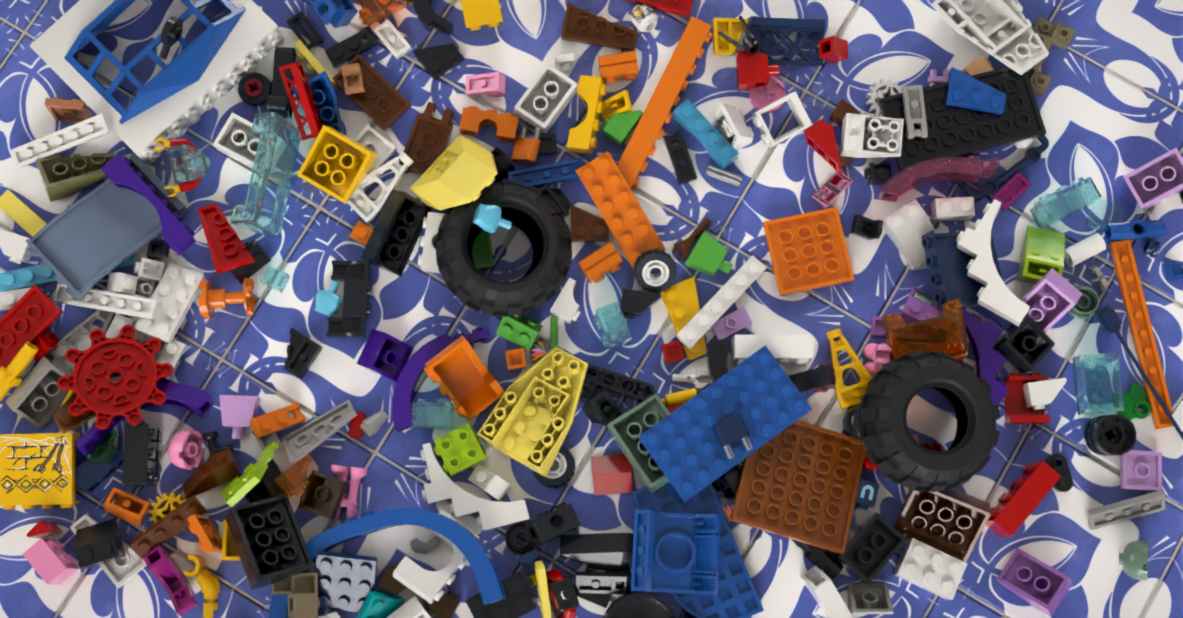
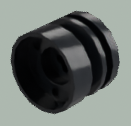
M1101 415L1087 423L1084 430V440L1087 447L1097 455L1119 456L1128 453L1133 448L1137 432L1134 424L1123 415Z

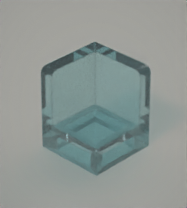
M269 267L264 278H259L258 281L282 293L290 276L282 270L278 271Z

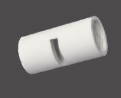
M1095 233L1066 248L1064 260L1070 267H1073L1106 250L1105 241L1100 234Z

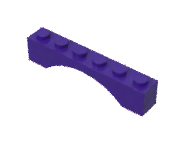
M118 153L101 167L102 171L118 188L137 192L154 205L161 221L162 238L178 256L196 242L193 238L195 233L188 225L184 227L180 223L182 218L176 212L171 213L169 211L170 205L164 198L159 199L156 196L157 190L151 184L147 186L144 183L146 178L139 170L135 172L131 168L133 163L127 157L122 158Z

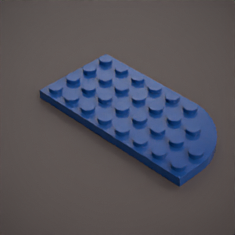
M670 482L651 494L646 487L631 492L638 510L721 515L718 596L671 593L683 609L697 618H747L764 611L712 484H709L686 502L681 499Z

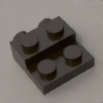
M312 470L307 479L304 493L300 496L298 507L334 520L348 482Z

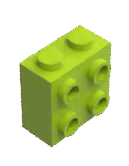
M467 423L434 440L435 446L433 448L437 456H441L444 461L442 463L446 474L450 473L451 476H455L488 459L471 423Z

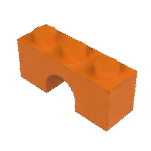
M469 106L468 108L463 107L459 131L460 134L479 137L481 128L490 124L497 128L496 137L498 141L515 144L520 121L519 117L513 113L500 114L492 109L483 111L479 110L478 107Z

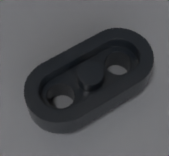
M1061 454L1048 456L1045 463L1062 476L1053 488L1058 492L1069 491L1073 486V479L1065 457ZM1055 460L1060 462L1059 467L1055 466ZM1061 479L1066 480L1065 486L1061 484Z

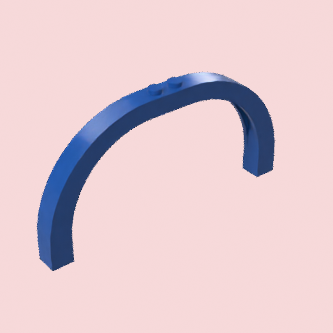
M397 508L376 513L374 511L365 512L362 514L363 517L358 519L355 517L347 518L343 524L325 530L306 543L313 563H315L318 551L328 552L342 543L383 529L402 525L425 527L446 537L463 553L475 574L484 605L507 598L497 566L483 543L465 526L447 516L432 511L415 508ZM307 569L300 573H308L310 569ZM288 594L272 595L268 618H288Z

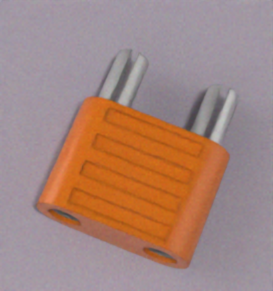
M526 127L521 128L519 138H516L511 161L516 163L536 162L541 144L539 140L541 128H535L533 138H526L528 129Z

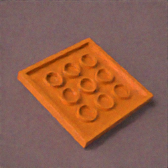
M837 207L762 223L779 296L855 280Z

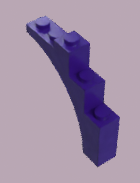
M966 307L946 309V312L964 330L972 346L977 377L987 381L992 389L989 394L993 405H999L1009 391L1002 380L994 378L1007 361L1001 351L992 349V346L1004 332V329L1001 327L1002 325L997 320H991L990 318L981 322V318L974 313L970 314L965 310Z

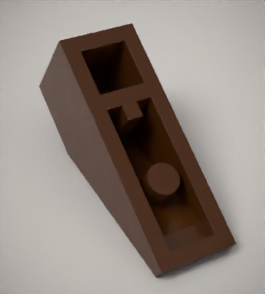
M230 448L210 456L183 483L186 499L229 482L237 476H242L239 462Z

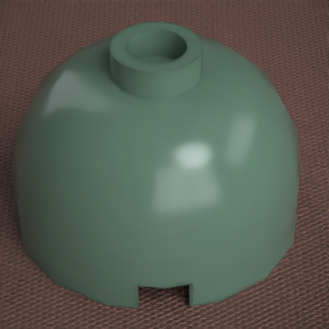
M1137 540L1129 542L1124 547L1123 553H1119V565H1123L1125 574L1132 579L1147 581L1149 541Z

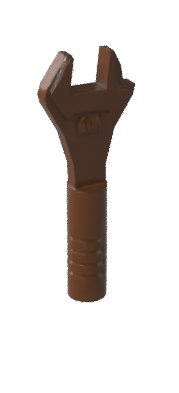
M705 218L687 239L673 244L672 254L679 250L683 255L678 261L688 258L692 243L712 223L708 218Z

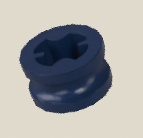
M1150 238L1144 246L1143 254H1150V257L1153 258L1159 249L1160 242H1153V239Z

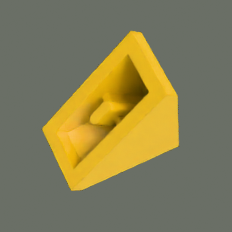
M624 90L603 101L604 109L601 115L603 121H605L607 118L611 119L614 114L631 112L632 106L628 90Z

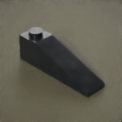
M634 533L561 535L560 556L581 564L585 563L600 571L614 573L629 571L632 573Z

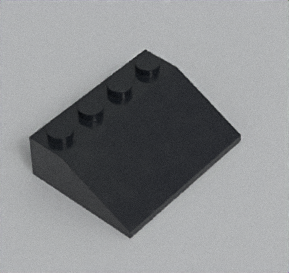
M287 494L231 507L225 519L252 590L272 585L314 567Z

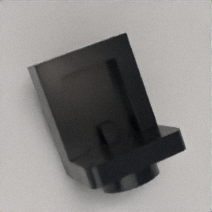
M854 215L850 233L867 240L879 239L883 231V221Z

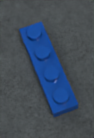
M582 158L510 171L508 176L509 181H515L517 184L527 187H539L545 184L549 185L580 179L575 170L584 165Z

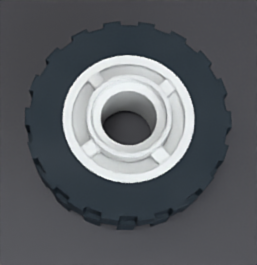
M649 249L641 253V256H638L636 259L634 275L638 285L643 290L660 293L666 291L675 282L677 271L674 259L664 250ZM653 268L660 269L658 274H652L650 271Z
M562 445L554 460L559 463L557 470H549L546 477L533 471L536 479L541 484L550 488L564 486L571 480L576 470L573 455Z

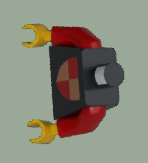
M558 570L547 571L549 600L555 617L575 618L579 601L570 577L563 576ZM536 573L527 576V579L531 578L534 582L529 586H536Z

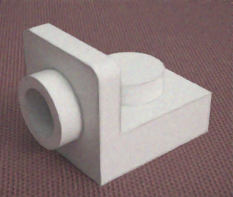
M141 258L138 262H135L133 273H136L135 276L160 282L165 263Z

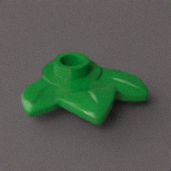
M1133 383L1129 393L1118 392L1114 394L1115 403L1121 408L1117 415H1123L1129 420L1134 418L1144 419L1149 416L1151 408L1146 401V392L1138 384ZM1138 406L1142 407V413L1138 412Z

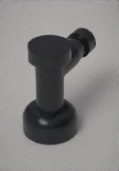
M217 431L202 434V439L208 443L210 456L228 448L232 452L234 451L232 444L216 447Z

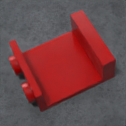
M1010 373V376L1004 378L1005 387L1009 389L1005 395L1006 424L1050 423V415H1045V409L1033 410V407L1026 408L1022 386L1029 382L1048 380V376H1041V373H1029V376H1022V373Z

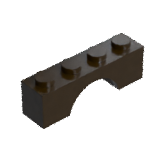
M398 562L395 565H389L379 583V586L396 595L407 589L405 585L393 577V571L399 565ZM449 590L447 593L444 592L438 602L434 600L431 604V614L438 618H453L461 603L458 600L459 595Z

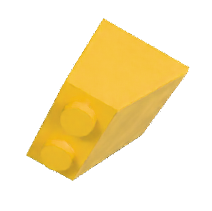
M461 0L466 28H470V31L479 30L482 25L487 24L489 27L500 26L499 22H503L499 0Z

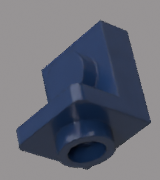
M537 549L519 556L520 563L527 576L536 573L534 563L541 560Z

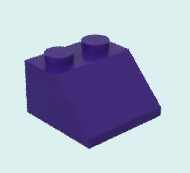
M372 329L356 364L397 382L413 347L385 332Z

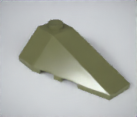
M94 153L91 156L73 154V157L52 155L37 159L36 164L50 202L69 197L108 177L101 167L114 158L117 153Z

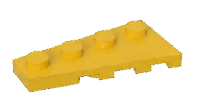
M694 277L672 285L664 292H660L662 301L677 334L700 311ZM704 335L691 349L681 342L689 362L707 354Z

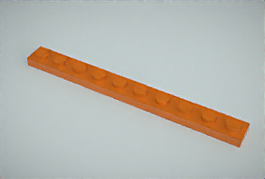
M1130 239L1111 242L1109 247L1138 363L1170 414H1172L1173 409ZM1142 377L1155 430L1172 427L1173 424Z

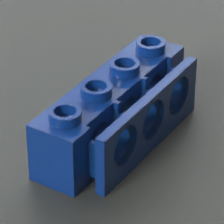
M308 0L325 25L331 23L334 28L348 26L358 12L351 0Z

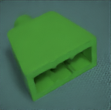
M704 231L687 259L685 266L714 276L718 269L728 274L734 264L724 259L728 250Z

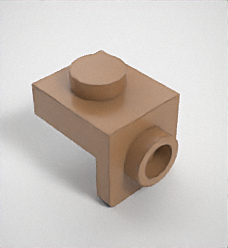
M354 63L341 66L346 95L365 92L360 64Z

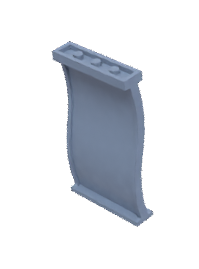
M133 153L129 157V160L133 163L131 168L135 172L139 170L146 178L144 183L147 186L151 184L158 192L156 196L167 201L170 205L168 209L171 213L176 212L179 216L185 215L188 212L185 205L176 196L166 197L172 191L169 188L163 189L166 185ZM109 178L95 190L57 215L31 239H27L26 242L29 245L27 249L34 257L38 255L42 259L40 263L47 271L51 269L55 273L53 278L59 284L64 283L67 286L65 291L72 298L76 296L81 301L83 296L105 275L162 233V226L156 208L147 198L129 189L118 188Z

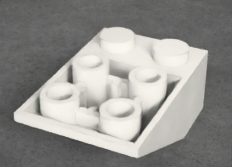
M846 113L842 122L840 156L855 158L900 157L904 119Z

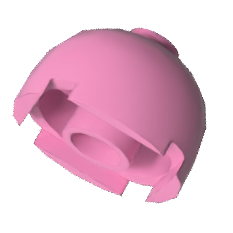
M186 430L172 436L167 445L168 457L172 464L178 468L192 470L193 467L197 468L200 465L205 453V448L201 449V442H204L201 433Z

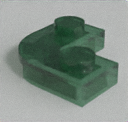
M114 429L90 451L87 458L91 463L106 464L112 460L113 454L117 451L113 443L114 439L118 436Z

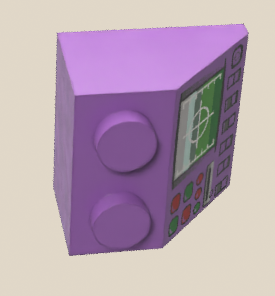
M913 286L898 319L933 336L940 326L946 309L938 310L935 296Z

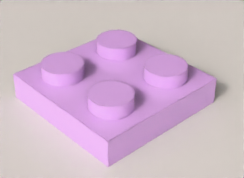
M1130 450L1128 453L1120 455V489L1162 490V452Z

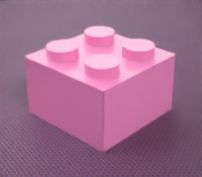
M41 538L22 554L47 585H61L79 569L76 566V559L70 554L67 555L63 550L65 548L58 539Z

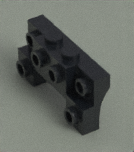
M332 260L333 272L330 279L344 282L343 318L328 317L329 325L326 336L328 338L345 339L347 337L365 338L366 321H368V315H371L372 305L369 304V296L372 297L373 285H370L369 282L371 263L369 260Z

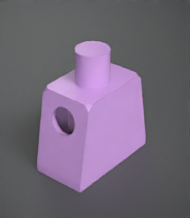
M220 395L222 425L226 428H232L231 439L243 440L244 429L252 428L249 421L257 417L261 398L258 396Z

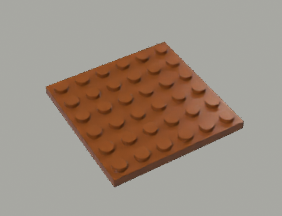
M797 420L744 459L730 521L831 552L844 554L866 453L864 441Z

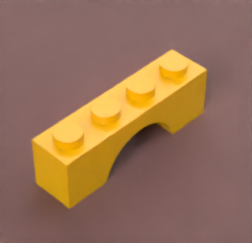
M583 75L579 77L577 94L581 100L587 103L588 113L580 125L569 130L567 148L571 153L592 155L593 149L597 147L596 132L600 130L599 116L604 109L603 95H606L607 85L602 77Z

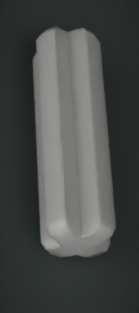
M711 164L707 167L706 175L737 187L740 186L742 176Z

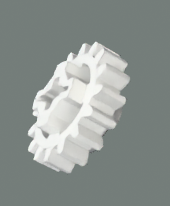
M882 78L880 84L875 81L873 86L869 87L868 91L870 93L866 94V98L869 100H867L866 105H871L870 112L876 111L874 116L881 114L880 107L877 104L879 99L885 98L886 93V97L902 93L903 86H897L899 81L892 83L891 78H889L885 82L884 78Z

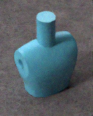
M480 203L473 219V223L490 233H494L498 226L510 229L512 222L501 218L502 210L496 205Z
M332 280L328 291L319 290L317 292L314 311L329 317L334 316L342 304V298L335 294L339 282Z

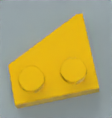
M713 18V56H732L736 46L720 36L718 32L721 31L736 42H739L744 27L739 18Z

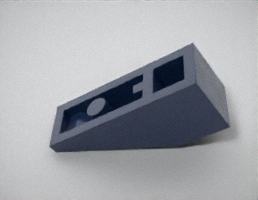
M124 450L75 465V483L84 493L94 491L123 465Z

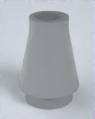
M381 409L374 415L364 419L360 428L368 437L375 436L385 421L389 419V416Z

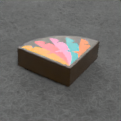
M542 338L536 340L531 347L530 359L532 363L541 360L548 354Z

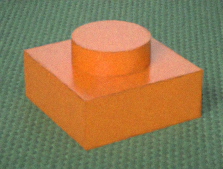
M358 221L349 237L366 247L373 228Z
M524 348L505 351L508 371L527 368Z

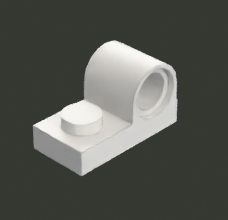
M480 463L468 478L469 481L498 501L502 500L511 487L509 483Z

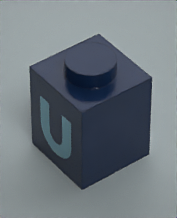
M860 479L855 501L856 507L863 510H868V507H874L880 484Z

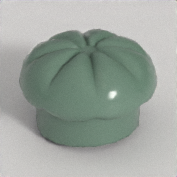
M1075 286L1082 295L1068 313L1077 319H1088L1098 309V294L1089 287Z

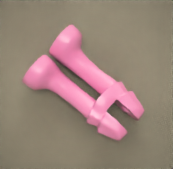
M870 343L864 347V356L869 360H873V362L864 365L871 377L891 361L889 353L892 348L885 343Z
M331 465V472L336 475V478L347 482L349 467ZM350 467L348 500L344 499V493L334 520H340L342 507H348L346 519L356 516L359 485L361 479L367 475L368 469Z

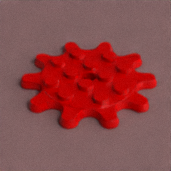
M132 325L123 326L120 334L113 339L107 338L101 329L92 330L89 334L91 340V347L89 349L80 351L76 348H70L66 351L65 358L74 364L75 369L71 375L62 376L57 381L59 389L73 390L76 393L75 401L69 405V413L72 416H80L86 411H94L96 413L95 425L100 430L107 429L112 419L119 415L124 416L130 425L140 424L142 421L140 413L142 405L145 403L162 405L166 401V395L157 388V382L162 378L171 376L174 370L171 364L158 363L154 359V355L162 346L161 341L158 338H151L145 343H137L134 339L135 328ZM113 374H121V380L111 381Z

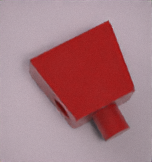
M737 51V91L765 87L768 85L769 76H779V64L768 65V55L760 53L750 55L748 52L742 53V51Z

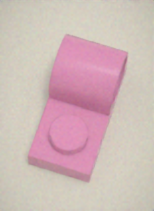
M493 72L466 76V95L487 94L491 97L505 96L506 76L502 73Z

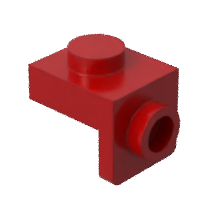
M51 331L38 335L32 343L39 349L33 358L37 363L43 356L47 358L58 347L57 344L60 341Z

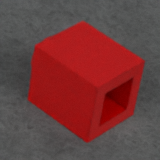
M836 36L819 40V58L831 63L848 59V41Z

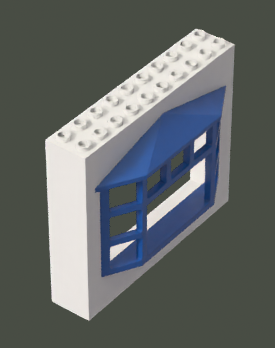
M79 0L38 37L30 47L97 115L107 113L112 130L148 165L156 161L162 152L155 150L156 147H162V144L154 142L155 140L164 138L166 141H169V139H176L184 135L187 128L191 124L197 123L205 111L211 110L219 98L225 97L232 86L239 84V81L246 73L252 72L260 60L266 59L273 48L281 45L284 36L278 25L252 0H218L231 14L214 23H211L198 10L214 0H200L194 4L189 0H180L188 9L178 18L184 22L194 14L207 29L190 44L181 36L178 42L184 47V50L169 64H165L153 52L161 43V34L126 66H123L95 38L135 0ZM91 41L100 50V53L89 70H87L75 58V55ZM146 56H150L162 70L146 85H142L130 71ZM105 57L119 69L118 75L108 89L94 77V73ZM124 77H127L139 89V92L127 109L113 96L114 91Z

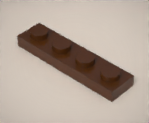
M195 495L191 496L129 542V547L141 559H144L143 555L158 545H163L187 527L189 524L188 517L193 514L203 515L206 513V507Z

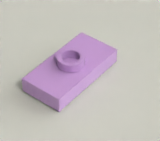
M742 307L718 319L711 326V329L717 340L721 341L753 323L745 308Z

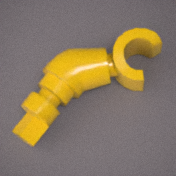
M198 554L187 555L188 560H193L196 566L194 571L185 570L182 574L189 577L196 576L195 580L201 588L203 599H206V602L203 603V618H213V611L218 610L216 599H218V593L221 592L220 582L206 569L204 557Z

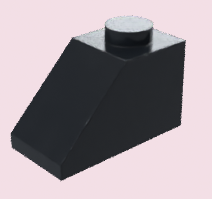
M623 289L620 315H624L623 317L627 319H635V316L639 317L660 301L661 293Z

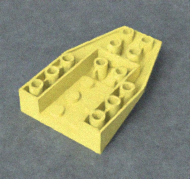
M460 134L409 189L424 204L438 210L475 201L481 196V191L484 187H488L494 182V177L498 173L493 154Z
M555 347L507 388L477 435L487 445L546 477L573 423L588 363Z

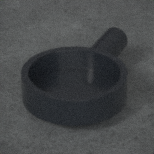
M171 16L166 21L161 32L163 46L159 58L164 60L167 59L170 47L180 39L183 32V21L175 16Z

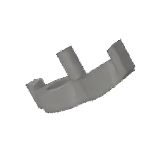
M1094 265L1087 268L1096 277L1091 280V283L1094 284L1098 281L1102 290L1101 293L1107 291L1108 282L1103 277L1101 269Z

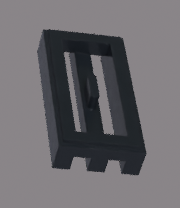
M302 11L286 21L309 51H311V48L317 47V44L324 42ZM300 17L303 19V21L309 27L311 32L317 38L316 40L312 39V37L303 27L301 22L298 20ZM294 21L310 41L309 45L292 24Z

